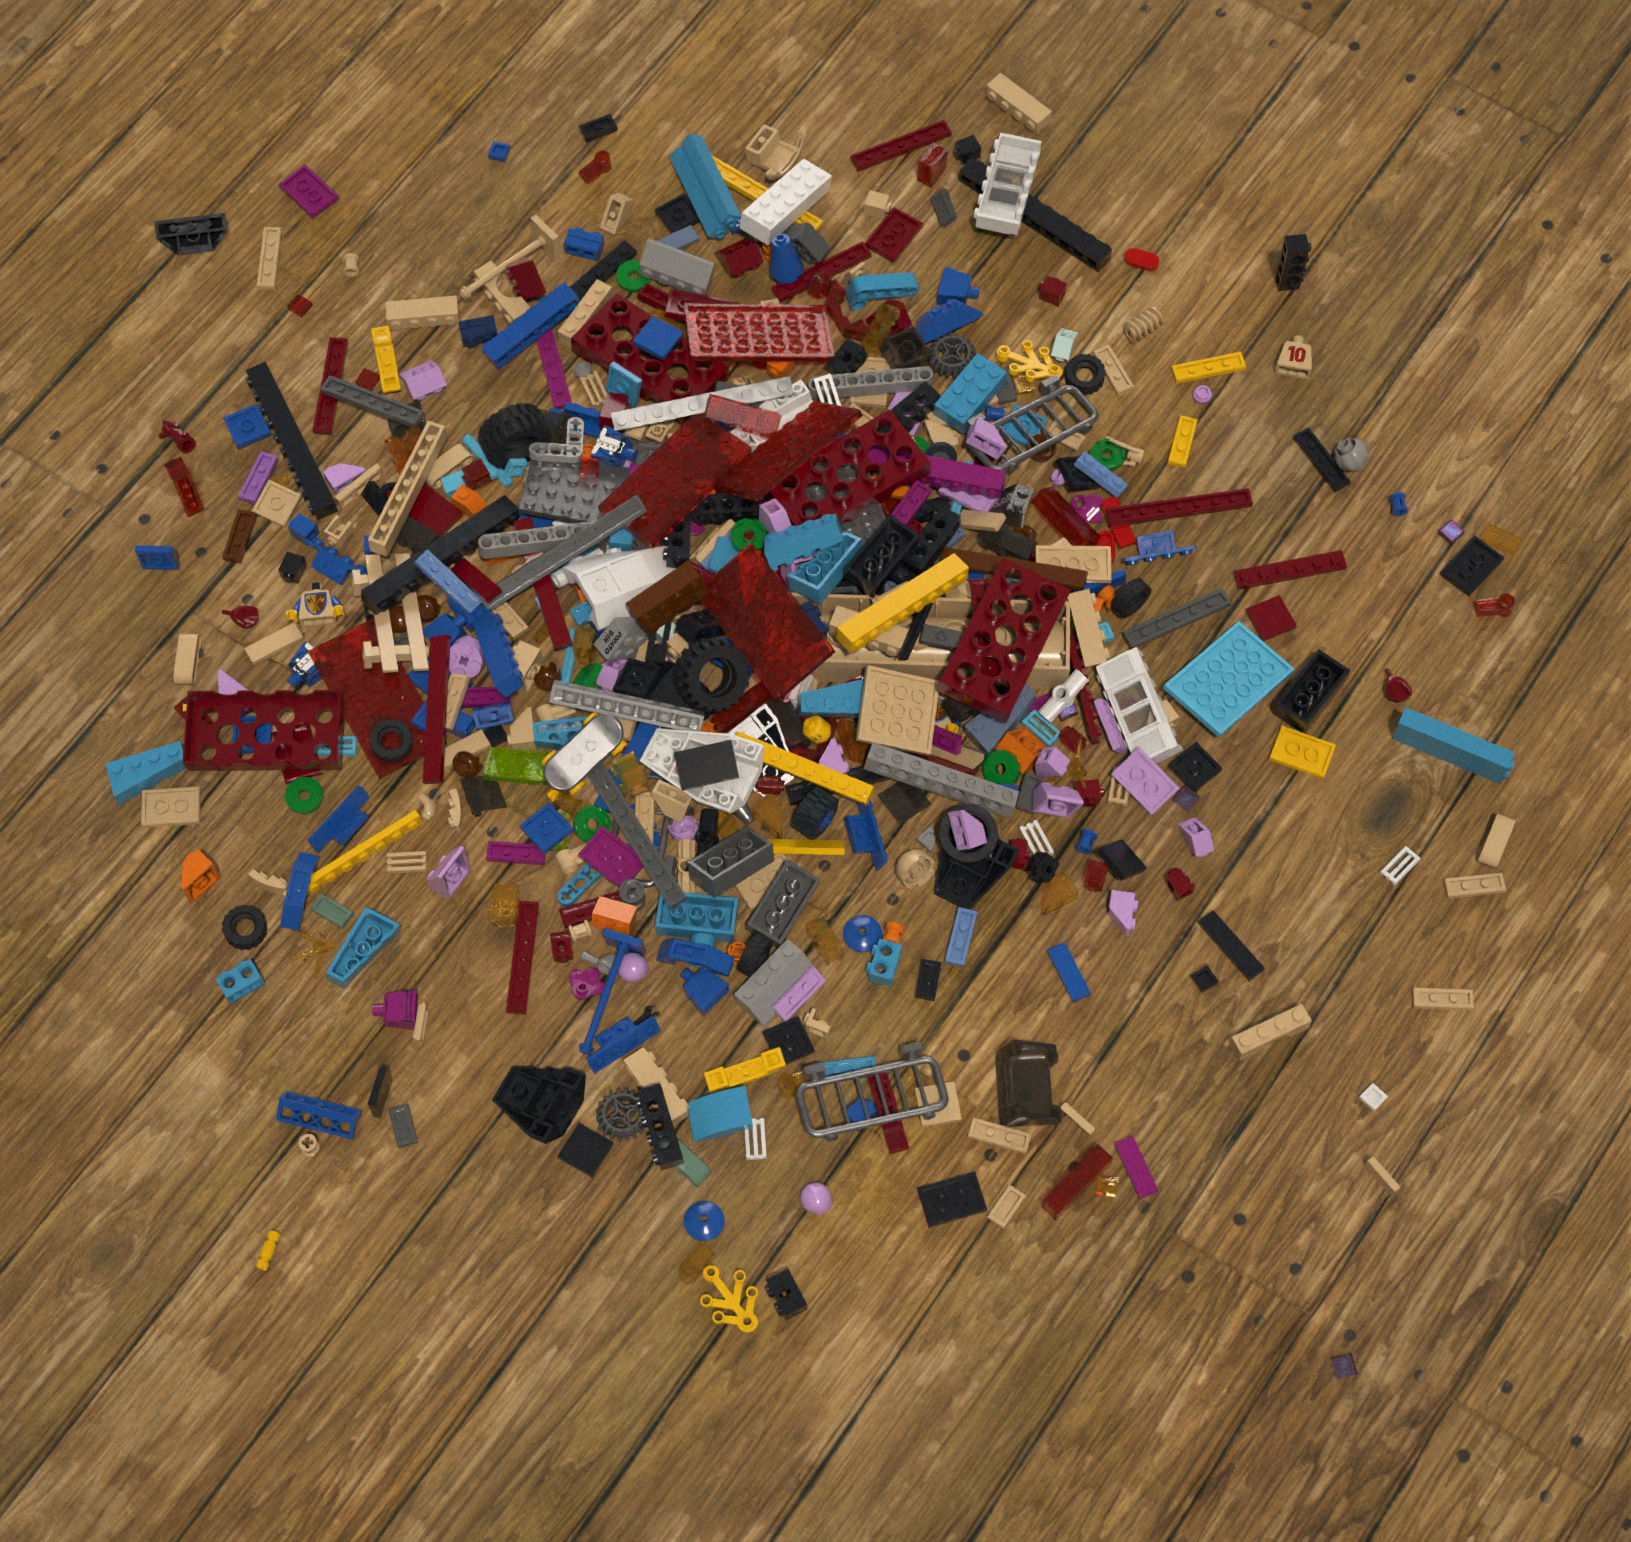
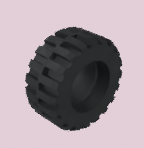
M517 403L516 405H509L504 409L501 408L497 413L490 415V418L486 419L483 422V426L479 429L478 442L489 463L495 467L505 469L509 459L525 458L527 462L530 461V445L536 442L550 443L552 433L541 410L537 406L529 403Z
M716 638L698 639V643L694 641L690 643L689 649L684 648L682 650V657L676 660L678 667L674 668L673 674L677 675V678H674V684L679 686L677 688L678 694L683 696L682 699L690 704V706L708 713H720L721 710L727 711L731 709L730 705L736 706L739 703V697L743 698L746 694L744 689L745 687L748 688L750 683L747 682V677H750V671L747 670L749 664L747 660L743 659L745 658L743 652L738 650V647ZM719 658L724 666L723 680L715 690L704 692L699 681L701 669L709 660Z

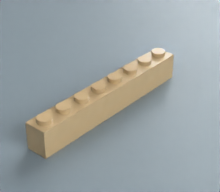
M431 421L427 422L368 538L371 552L388 556L447 439L445 426Z

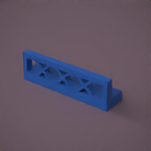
M285 1091L279 1098L276 1120L353 1139L356 1123L361 1118L362 1110ZM283 1107L291 1109L294 1115L292 1117L282 1115ZM304 1112L309 1113L313 1120L310 1122L304 1121L301 1114ZM323 1117L328 1118L333 1125L329 1127L324 1126L320 1119ZM342 1122L351 1124L350 1132L343 1131L339 1124Z

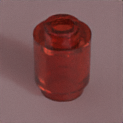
M1066 726L1058 736L1061 742L1073 753H1081L1087 747V739L1074 727Z
M763 775V777L758 778L757 792L767 795H780V791H784L785 780H781V776Z

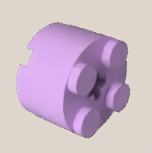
M463 636L457 639L450 647L449 671L451 673L473 678L481 671L486 661L478 639L471 638L472 636Z

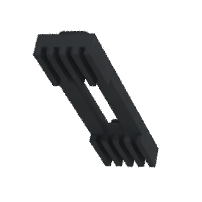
M672 621L665 624L662 644H655L657 631L650 634L645 657L646 662L665 664L667 653L666 641L669 640Z

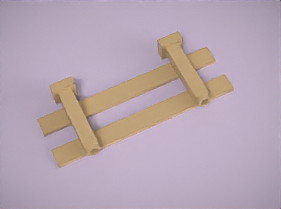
M410 553L395 554L396 567L409 559ZM380 554L365 555L366 575H360V570H352L353 596H361L362 589L385 575L382 571ZM416 591L410 592L402 599L409 645H394L389 608L377 615L374 614L378 646L372 647L371 641L363 642L362 656L364 669L372 668V663L381 662L383 673L398 672L397 661H412L413 671L429 670L427 657H429V647L425 646Z

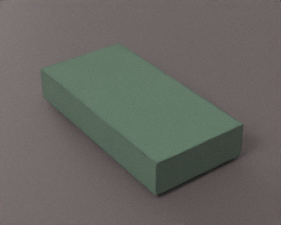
M323 893L320 894L310 908L311 911L342 930L354 915L351 910Z

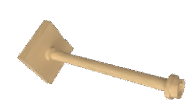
M537 215L531 217L532 240L534 242L470 286H462L461 290H459L463 299L471 298L472 292L506 270V265L525 257L539 246L554 261L560 258L559 236Z

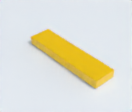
M1237 352L1173 365L1171 370L1175 383L1179 384L1246 370V365L1242 353Z
M767 839L773 843L774 854L845 855V840Z

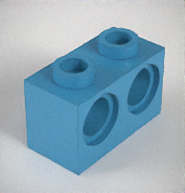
M879 938L878 945L874 944L871 956H874L873 961L868 962L867 965L868 981L889 987L892 986L902 953V944ZM883 951H889L891 954L888 956H884L881 953ZM882 968L885 972L880 974L876 970Z
M251 959L238 963L234 969L224 971L216 978L218 985L230 1004L265 985ZM252 972L249 978H244L246 973ZM229 983H235L233 987L226 988Z

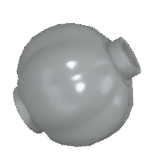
M1349 438L1343 439L1338 443L1334 457L1340 469L1344 471H1358L1364 468L1369 453L1366 444L1362 440Z

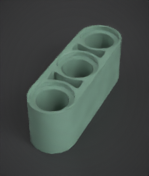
M678 1140L684 1164L674 1168L694 1186L699 1187L712 1174V1171ZM664 1142L659 1146V1149L667 1150L670 1144Z

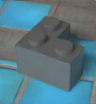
M808 222L791 225L782 232V234L789 236L796 251L808 264L819 263L830 248L825 239Z

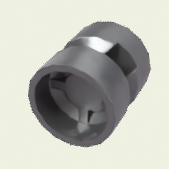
M635 879L624 881L619 888L620 901L637 906V912L642 910L646 903L642 883Z

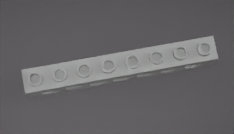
M558 680L553 682L549 703L601 714L608 713L615 717L686 731L701 732L705 713L700 710Z
M872 743L864 766L865 770L966 804L981 806L987 811L1007 818L1011 817L1019 795L1017 790L880 744Z

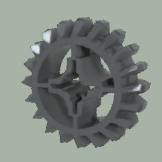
M950 332L947 337L942 335L941 339L936 338L935 342H932L928 350L930 367L934 368L935 373L939 372L940 377L946 375L947 379L950 376L956 379L957 375H960L975 357V346L970 344V339L965 340L964 335L958 337L956 333L955 336H951ZM940 352L943 353L942 359H940L938 356ZM962 353L966 355V358L964 360L961 356Z
M618 1088L615 1095L610 1091V1098L604 1096L603 1100L605 1103H598V1106L601 1108L596 1110L598 1115L596 1121L600 1123L598 1125L599 1129L604 1130V1136L610 1134V1140L615 1139L616 1136L618 1142L622 1141V1137H625L626 1142H629V1136L637 1139V1132L641 1135L644 1133L641 1119L644 1112L643 1108L638 1109L635 1097H638L636 1096V1091L633 1090L629 1094L628 1088H625L624 1093H621V1090ZM621 1102H629L632 1104L624 1106L621 1104ZM614 1105L616 1111L607 1119L608 1111ZM619 1109L622 1113L624 1112L626 1114L627 1121L625 1120V1118H622V1116L620 1117ZM640 1111L638 1120L632 1125L631 1118ZM620 1124V1125L625 1126V1128H624V1129H620V1128H616V1127H614V1126Z

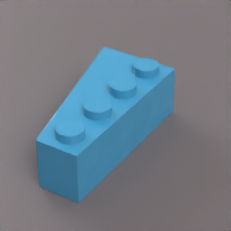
M836 513L823 515L820 519L814 521L807 520L801 525L789 526L783 531H774L765 536L764 553L772 572L779 570L777 567L786 563L788 566L794 563L793 560L797 557L804 556L806 558L815 552V549L822 551L844 541L843 530Z
M845 531L843 533L844 541L826 548L822 552H817L812 560L808 563L804 562L799 566L800 569L787 575L790 590L821 604L843 578L844 567L861 549V538Z
M864 679L801 693L797 697V716L811 717L818 715L820 717L859 718Z
M589 716L533 722L536 748L559 750L584 726L582 723Z
M180 741L105 763L113 795L119 806L124 804L127 799L140 795L142 790L149 787L152 788L158 785L157 783L161 780L169 779L186 769L182 763L183 746Z
M365 907L326 971L327 980L345 988L401 932L400 924Z

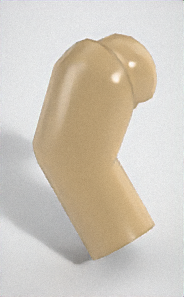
M421 793L417 800L424 805L422 817L430 820L436 813V804L425 793Z

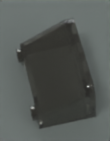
M1013 1040L998 1050L995 1062L999 1121L1002 1126L1057 1125L1062 1122V1110L1058 1105H1052L1050 1068L1058 1062L1059 1058L1056 1045Z

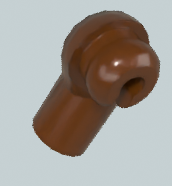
M1013 524V533L1027 535L1026 541L1028 542L1036 541L1037 532L1029 525Z

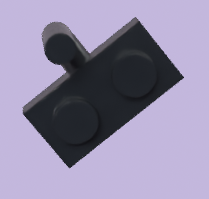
M368 481L362 491L361 496L379 517L389 499L386 496L387 491L393 490L397 482L384 483L380 488L375 481Z

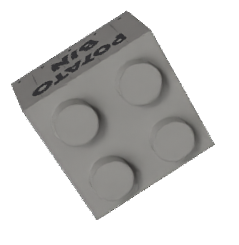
M615 617L594 645L606 660H623L632 658L639 646L646 642L648 635L635 617Z

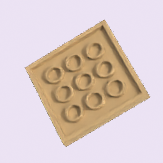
M870 665L866 666L856 741L880 744L889 748L926 756L931 755L939 693L936 690L940 681Z

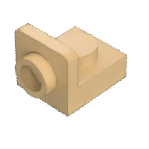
M812 1008L811 1013L807 1012L804 1018L805 1031L828 1040L831 1026L823 1020L816 1021L817 1009Z

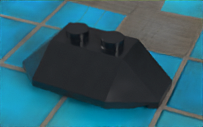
M225 213L154 221L156 239L177 255L214 251L228 231Z

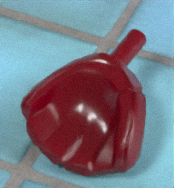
M242 605L232 611L222 610V614L230 615L232 621L241 628L253 627L259 619V611L253 606Z
M1386 668L1385 672L1388 675L1385 685L1386 695L1395 702L1406 701L1412 695L1410 685L1405 679L1393 676L1390 669Z

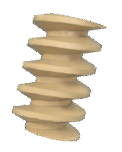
M1150 307L1147 311L1145 310L1142 314L1137 315L1136 318L1127 321L1124 324V330L1128 339L1135 344L1137 339H1142V335L1146 337L1148 332H1154V328L1159 329V324L1164 325V319L1156 308Z

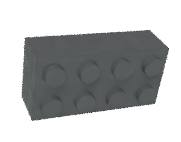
M746 826L688 862L689 878L693 883L716 898L774 862L773 843L749 826Z
M787 859L748 921L745 929L754 935L760 933L773 941L772 946L778 949L817 889L821 879Z

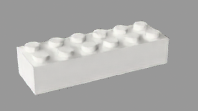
M805 159L801 160L742 212L740 229L769 245L774 236L784 232L829 192L832 175Z

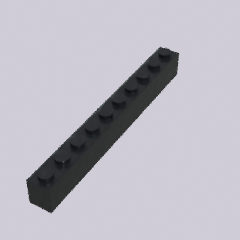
M971 157L959 170V181L978 194H983L982 184L988 178L986 177L987 166L982 161ZM996 173L994 181L1015 185L1009 179ZM992 188L989 201L1016 206L1019 193ZM1028 195L1021 220L1022 223L1096 272H1099L1109 262L1112 248L1107 243L1101 242L1093 234L1084 231L1079 225L1072 223L1064 215L1054 211L1052 207L1040 202L1037 197Z
M266 362L246 369L248 377L245 380L249 388L253 387V397L256 402L260 401L261 403L259 409L263 416H267L268 419L265 421L269 429H273L275 432L272 435L276 444L280 443L282 446L279 448L283 458L287 457L288 462L286 464L290 472L294 471L295 473L293 478L296 485H301L303 489L300 492L304 501L308 500L310 503L307 506L311 515L315 514L317 520H320L338 512L336 503Z
M506 495L502 496L362 589L361 601L375 615L386 611L389 606L401 601L410 592L416 591L420 585L431 581L414 564L427 549L448 568L453 563L459 562L465 555L474 552L482 535L502 533L505 528L514 525L513 521L519 520V508Z

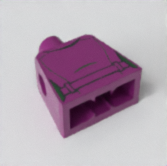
M416 988L385 993L384 1004L372 1005V1015L383 1016L385 1026L414 1030L418 1011V992Z

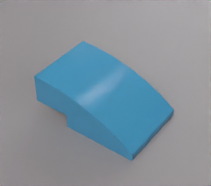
M745 1086L713 1093L687 1103L689 1105L688 1114L694 1142L734 1135L733 1132L753 1129Z

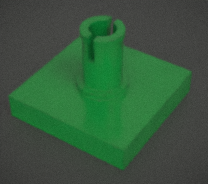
M596 662L581 667L572 684L604 690L594 683L603 666Z

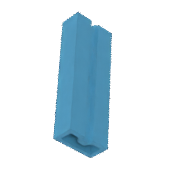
M689 133L681 142L683 146L681 148L677 147L669 157L707 236L721 240L741 218V214L703 137Z
M1405 707L1392 738L1498 784L1501 783L1503 778L1507 779L1515 760H1512L1515 752Z

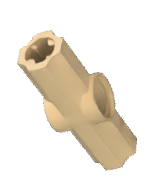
M691 839L678 841V885L686 893H695V883L690 880L689 871L682 870L684 867H688L690 860L695 858V841Z

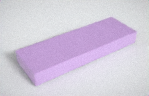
M1100 698L1096 699L1094 704L1113 751L1122 754L1127 752L1128 749L1123 742V735L1117 727V720L1110 710L1111 705L1109 701Z
M811 966L771 1008L782 1021L786 1022L826 980L814 966Z

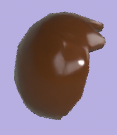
M1043 433L1032 436L1038 444L1050 439L1045 437ZM1030 439L1028 440V450L1035 447ZM1054 444L1032 457L1039 461L1050 460L1055 455L1057 446Z
M419 595L417 600L421 622H431L438 616L440 605L435 597Z
M396 605L390 608L389 615L392 631L400 634L407 632L403 606Z
M549 662V666L540 667L539 672L535 674L533 679L536 687L543 691L552 690L554 680H562L561 670L556 663Z
M467 751L458 752L452 761L455 772L467 779L475 777L483 768V764H479V757L473 756Z

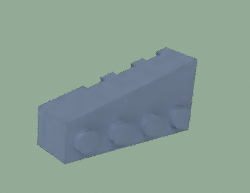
M1026 683L1006 724L981 712L964 725L965 735L979 750L986 752V756L996 751L995 748L1008 731L1014 730L1016 725L1022 721L1030 708L1036 703V693Z

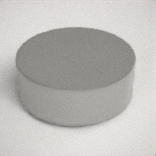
M582 361L574 365L573 371L575 376L583 377L590 374L592 368L589 362Z

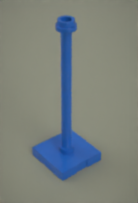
M607 928L604 930L603 938L608 946L617 949V953L585 1042L579 1045V1052L590 1055L594 1050L591 1046L624 954L632 952L644 957L646 952L643 940Z

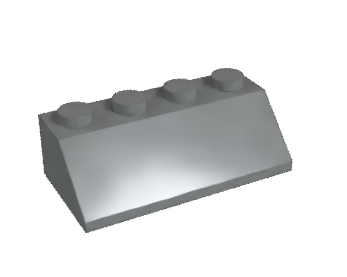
M648 238L639 265V274L645 278L654 279L663 285L675 287L679 291L706 296L713 282L715 263Z
M787 939L734 994L735 1003L765 1027L776 1015L771 1006L813 964L802 950Z

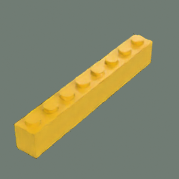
M953 553L838 626L836 639L850 653L862 649L865 644L871 640H876L885 631H890L899 622H904L913 613L920 612L924 606L935 602L944 593L947 594L955 586L963 584L968 578L969 567Z

